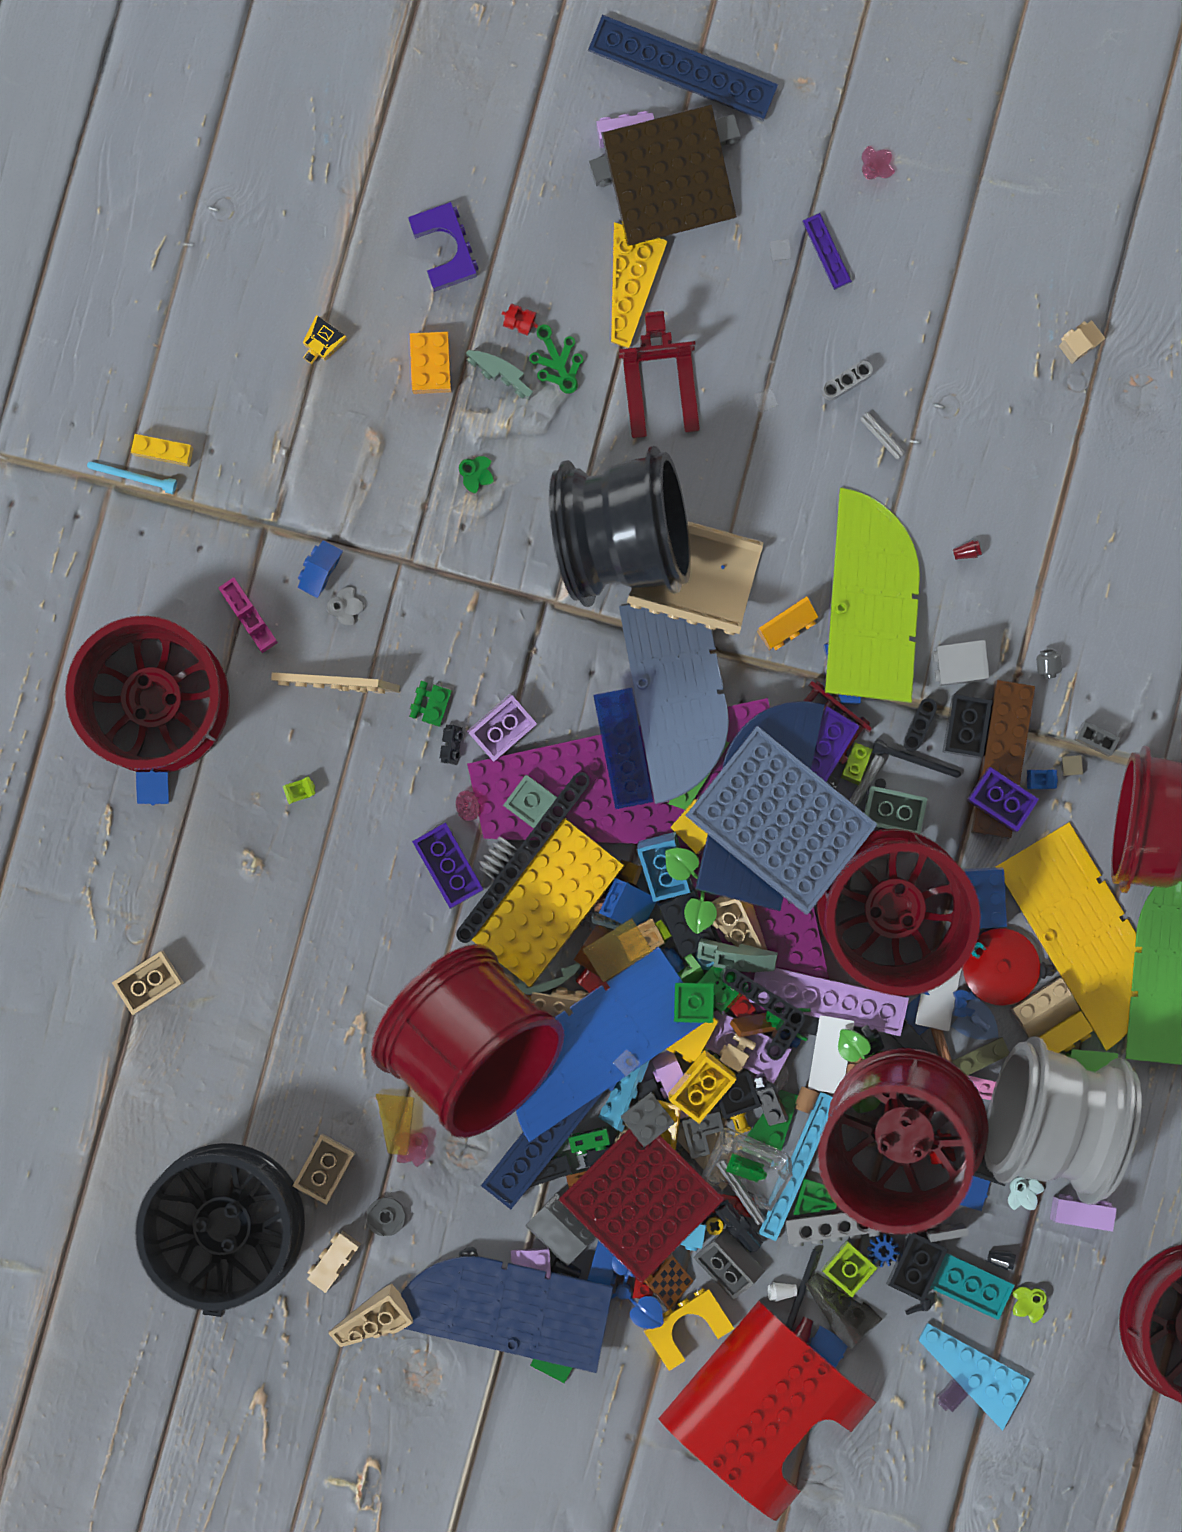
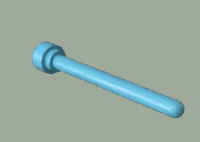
M91 461L87 463L89 469L161 487L168 494L173 495L177 487V480L175 479L160 480Z

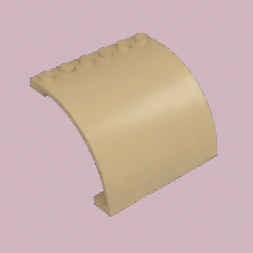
M687 521L691 552V569L688 583L682 584L680 592L675 594L671 593L666 585L631 588L627 603L636 609L647 608L649 612L654 614H660V612L668 614V617L672 619H687L686 622L690 624H705V627L711 630L719 628L729 635L740 634L747 601L764 542Z

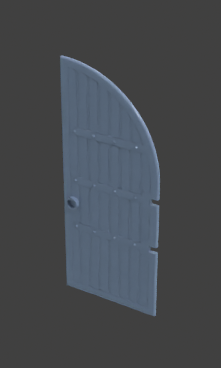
M630 605L619 606L654 801L655 804L687 793L702 782L715 767L727 740L729 727L728 708L725 694L718 695L717 691L723 690L724 687L717 653L710 654L709 650L716 649L711 629L706 628L705 624L701 623L697 625L686 622L687 619H672L665 613L654 614L649 612L647 608L636 609Z

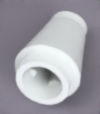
M774 1282L772 1285H768L769 1300H774V1302L797 1296L796 1285Z

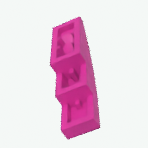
M234 577L218 587L262 653L278 643Z

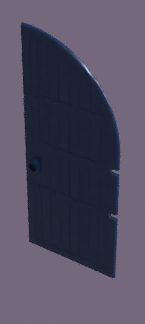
M807 701L787 702L762 711L748 721L737 733L726 753L722 769L755 727L758 726L811 770L824 704ZM707 835L696 889L781 911L784 896L711 836Z
M465 1256L447 1259L428 1267L412 1279L401 1293L413 1320L412 1324L404 1328L406 1330L597 1373L613 1286L551 1273V1278L548 1279L545 1278L546 1271L512 1263H508L507 1269L502 1268L503 1261Z

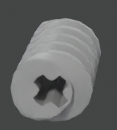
M498 837L500 844L493 843L495 850L488 849L491 856H483L486 862L479 861L481 866L479 869L493 880L496 879L493 873H501L498 867L505 868L503 861H510L508 855L514 856L515 854L513 848H516L502 837Z

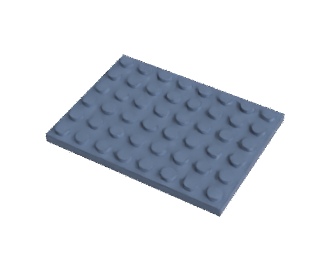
M758 726L755 727L685 815L806 915L878 825Z

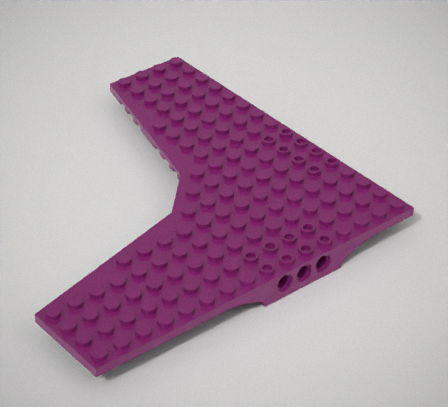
M768 698L727 707L729 727L726 742H729L694 800L700 798L722 770L729 746L741 728L753 717L770 708ZM641 725L500 756L494 762L490 758L467 763L484 839H498V837L510 840H526L534 829L503 806L526 774L558 797L576 773L580 771L588 773L591 778L589 786L565 818L595 842L638 844L642 840L673 833L674 831L670 827L685 811L684 809L669 805V801L655 804ZM579 775L576 781L578 785L584 786L587 779L585 776ZM566 791L565 798L568 801H573L575 799L574 792ZM555 806L553 813L556 816H562L563 808ZM544 821L542 829L546 832L551 831V823ZM677 835L680 847L690 850L697 856L699 866L693 871L699 876L704 849L699 854H696ZM531 837L530 840H540V839H539L538 837ZM690 873L689 877L696 889L697 879ZM696 889V891H697V893H698V895H699V897H700V899H701V890H697V889ZM705 892L704 901L713 902L720 895ZM783 897L781 911L753 904L767 950L778 953L776 968L829 980L814 907L806 915L785 897ZM714 926L722 943L735 946L731 941L728 942L725 938L726 935L719 928ZM739 971L754 980L755 972ZM747 982L749 988L746 991H748L751 988L750 982ZM752 1003L757 1014L767 1012L763 1007Z

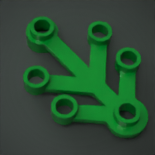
M545 324L540 325L536 331L537 337L544 341L552 360L542 357L536 352L530 355L529 360L533 365L541 364L558 370L560 377L551 375L547 370L542 369L537 374L538 379L541 382L549 381L557 384L563 393L572 394L578 388V381L575 376L579 365L583 363V356L579 353L572 356L573 364L569 373H567L565 364L571 348L575 346V339L571 336L564 339V347L561 356H559L551 339V328ZM543 330L548 332V335L545 337L540 334ZM568 339H571L573 341V344L571 346H568L566 344V341ZM534 355L539 357V360L536 362L531 359ZM577 356L581 358L579 363L574 361V358ZM543 372L547 374L545 379L540 378V374ZM568 381L572 383L570 388L565 386V383Z

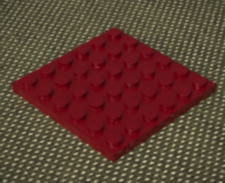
M630 1129L558 1199L641 1283L724 1201L661 1136H658L646 1147H643Z

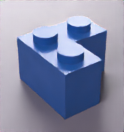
M324 540L319 546L315 545L311 552V557L308 555L303 563L305 570L302 569L298 576L300 580L298 588L318 598L325 589L331 573L338 565L343 550Z

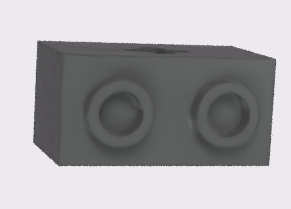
M1085 721L1081 724L1074 740L1109 757L1112 756L1120 738Z

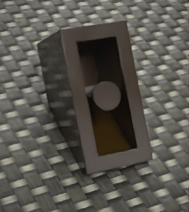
M621 859L620 862L625 867L616 878L636 886L643 867Z

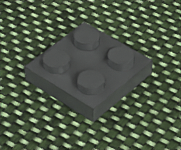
M649 1093L620 1116L643 1147H646L675 1124L652 1093Z

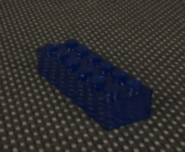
M633 688L593 695L615 809L654 802Z

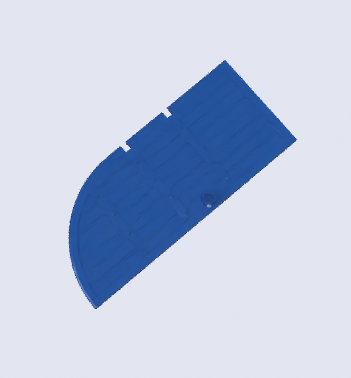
M659 946L607 981V984L610 986L608 990L605 991L601 985L570 1006L573 1014L568 1016L564 1010L554 1017L560 1022L564 1030V1041L560 1054L542 1084L516 1110L520 1126L529 1142L703 1024L674 1022L675 983L683 982Z

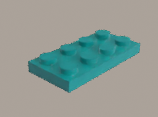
M946 1253L930 1288L999 1320L1015 1285Z

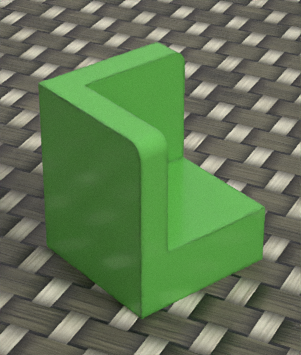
M689 954L685 957L688 966L677 974L683 983H696L704 976V973L692 954Z

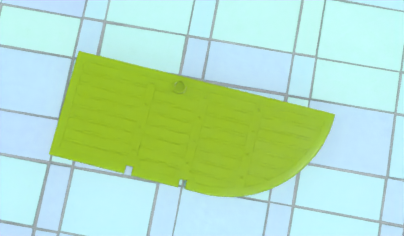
M839 488L825 693L912 703L916 642L909 641V637H916L918 599H912V594L919 595L920 570L917 553L907 530L888 508L863 493L846 488Z

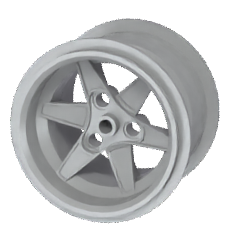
M1030 1037L1025 1042L1018 1043L1011 1050L1000 1070L988 1109L989 1134L985 1151V1161L988 1169L993 1172L995 1179L1000 1183L1007 1184L1016 1177L1039 1181H1051L1062 1177L1070 1180L1079 1199L1083 1203L1093 1205L1101 1199H1106L1114 1192L1123 1178L1135 1146L1141 1114V1086L1138 1075L1132 1070L1129 1062L1121 1058H1116L1096 1072L1086 1070L1076 1059L1047 1050L1045 1042L1039 1037Z

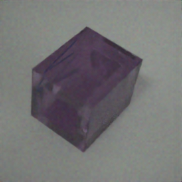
M952 1379L937 1395V1398L940 1400L938 1404L945 1411L949 1408L953 1412L968 1394Z

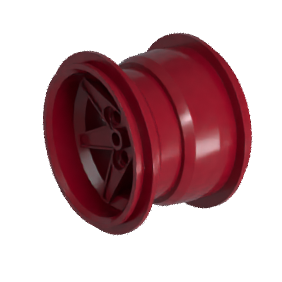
M1143 746L1139 753H1131L1124 772L1118 800L1111 854V879L1113 884H1119L1122 893H1127L1132 884L1168 888L1182 882V763L1151 757L1148 746Z

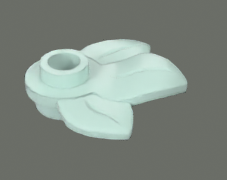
M1016 1177L1010 1182L1011 1193L1008 1196L1010 1207L1015 1210L1022 1205L1028 1210H1035L1038 1204L1036 1195L1044 1191L1043 1185L1037 1180H1026ZM1022 1184V1188L1018 1190V1185Z

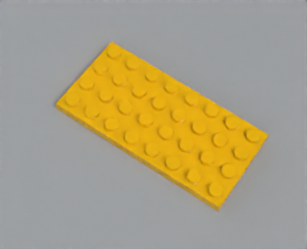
M564 818L472 941L490 948L496 954L500 964L521 981L525 982L527 986L532 987L625 865Z

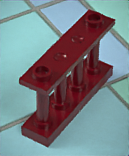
M811 681L809 686L812 690L803 701L812 702L820 694L828 700L824 705V709L826 706L829 708L835 706L843 712L842 716L847 719L851 718L859 725V728L838 761L841 765H844L848 760L846 751L863 730L871 731L872 728L869 726L871 723L864 717H857L831 695L825 693V687L820 682L816 681L814 683Z

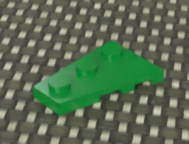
M780 1089L778 1094L788 1116L787 1122L769 1126L763 1112L744 1139L781 1151L798 1095Z

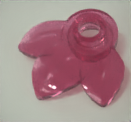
M871 146L865 148L861 156L864 163L862 166L864 177L867 179L891 177L895 172L894 168L889 165L892 159L891 152L886 149L876 152Z
M403 1132L392 1140L394 1144L401 1147L397 1155L398 1163L412 1161L418 1167L425 1161V1149L428 1146V1138L425 1134L417 1132L412 1135L408 1132ZM418 1139L422 1140V1144L420 1146L416 1145V1141Z

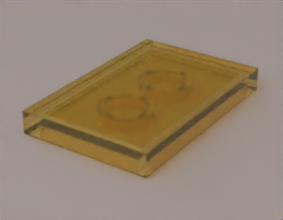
M632 918L583 948V951L603 982L653 951Z

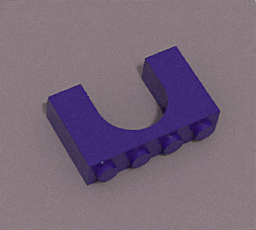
M451 202L408 217L415 239L434 232H445L451 235L457 242L456 255L450 262L427 270L434 292L476 278V271H479L476 260H471L470 253H473L470 243H465L463 237L466 235L464 226L458 223L457 218L460 217L458 209L453 207Z

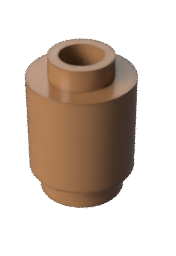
M806 1084V1087L802 1086L795 1102L797 1104L795 1109L810 1114L811 1110L815 1107L820 1093L816 1092L817 1090L808 1089V1084Z

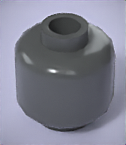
M1054 649L1040 651V654L1036 657L1038 673L1045 675V678H1055L1056 674L1062 671L1061 655Z

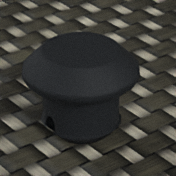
M1042 962L1040 964V976L1043 979L1046 976H1053L1054 971H1051V969H1054V966L1052 964L1046 965Z

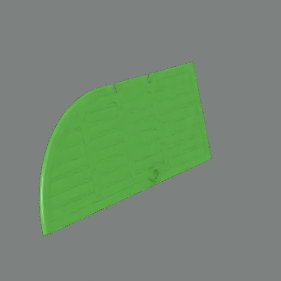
M1179 882L1177 885L1168 888L1154 887L1147 897L1139 916L1135 947H1142V952H1135L1131 988V991H1138V997L1131 996L1125 1059L1182 1065V882Z

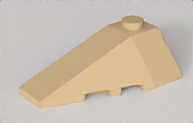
M720 896L711 902L717 910V917L713 925L726 935L725 938L728 942L731 941L736 947H739L741 943L767 950L753 904Z

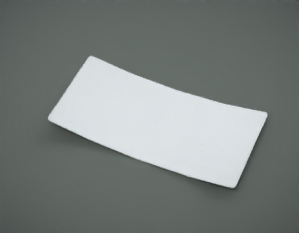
M961 969L941 986L927 991L930 995L921 993L915 1022L917 1025L944 1031L950 1030L955 1003L953 992L958 988Z
M820 1016L808 1089L830 1093L835 1092L846 1074L848 1063L847 1060L841 1057L838 1051L841 1029L853 1030L854 1021Z

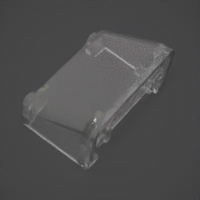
M723 1128L703 1171L702 1178L710 1186H717L720 1181L729 1185L716 1163L723 1158L729 1163L732 1153L764 1164L763 1169L767 1173L766 1179L758 1180L757 1183L740 1176L737 1177L746 1191L753 1195L757 1207L771 1211L793 1176L791 1158L783 1151L733 1129Z

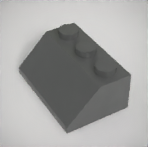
M556 1193L526 1224V1227L568 1266L590 1244L595 1236L558 1200L560 1196Z
M726 1229L716 1235L693 1257L733 1300L755 1284L765 1272L759 1263Z

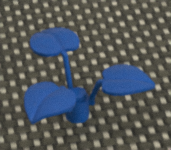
M613 1256L612 1267L614 1271L619 1275H625L623 1282L617 1285L616 1292L612 1294L611 1300L616 1296L622 1300L630 1299L635 1306L630 1311V1318L635 1325L646 1329L662 1326L664 1321L660 1302L652 1296H643L637 1303L632 1298L631 1286L627 1283L629 1275L631 1277L635 1276Z

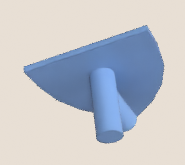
M977 997L970 1000L966 1006L976 1010L970 1017H957L951 1025L955 1030L970 1038L988 1040L998 1037V1027L994 1015Z

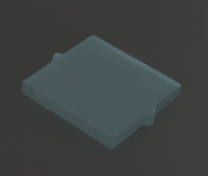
M595 913L591 917L592 923L622 932L628 928L602 914Z

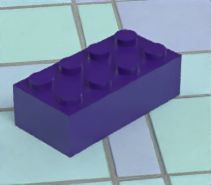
M446 822L412 841L450 909L484 890Z

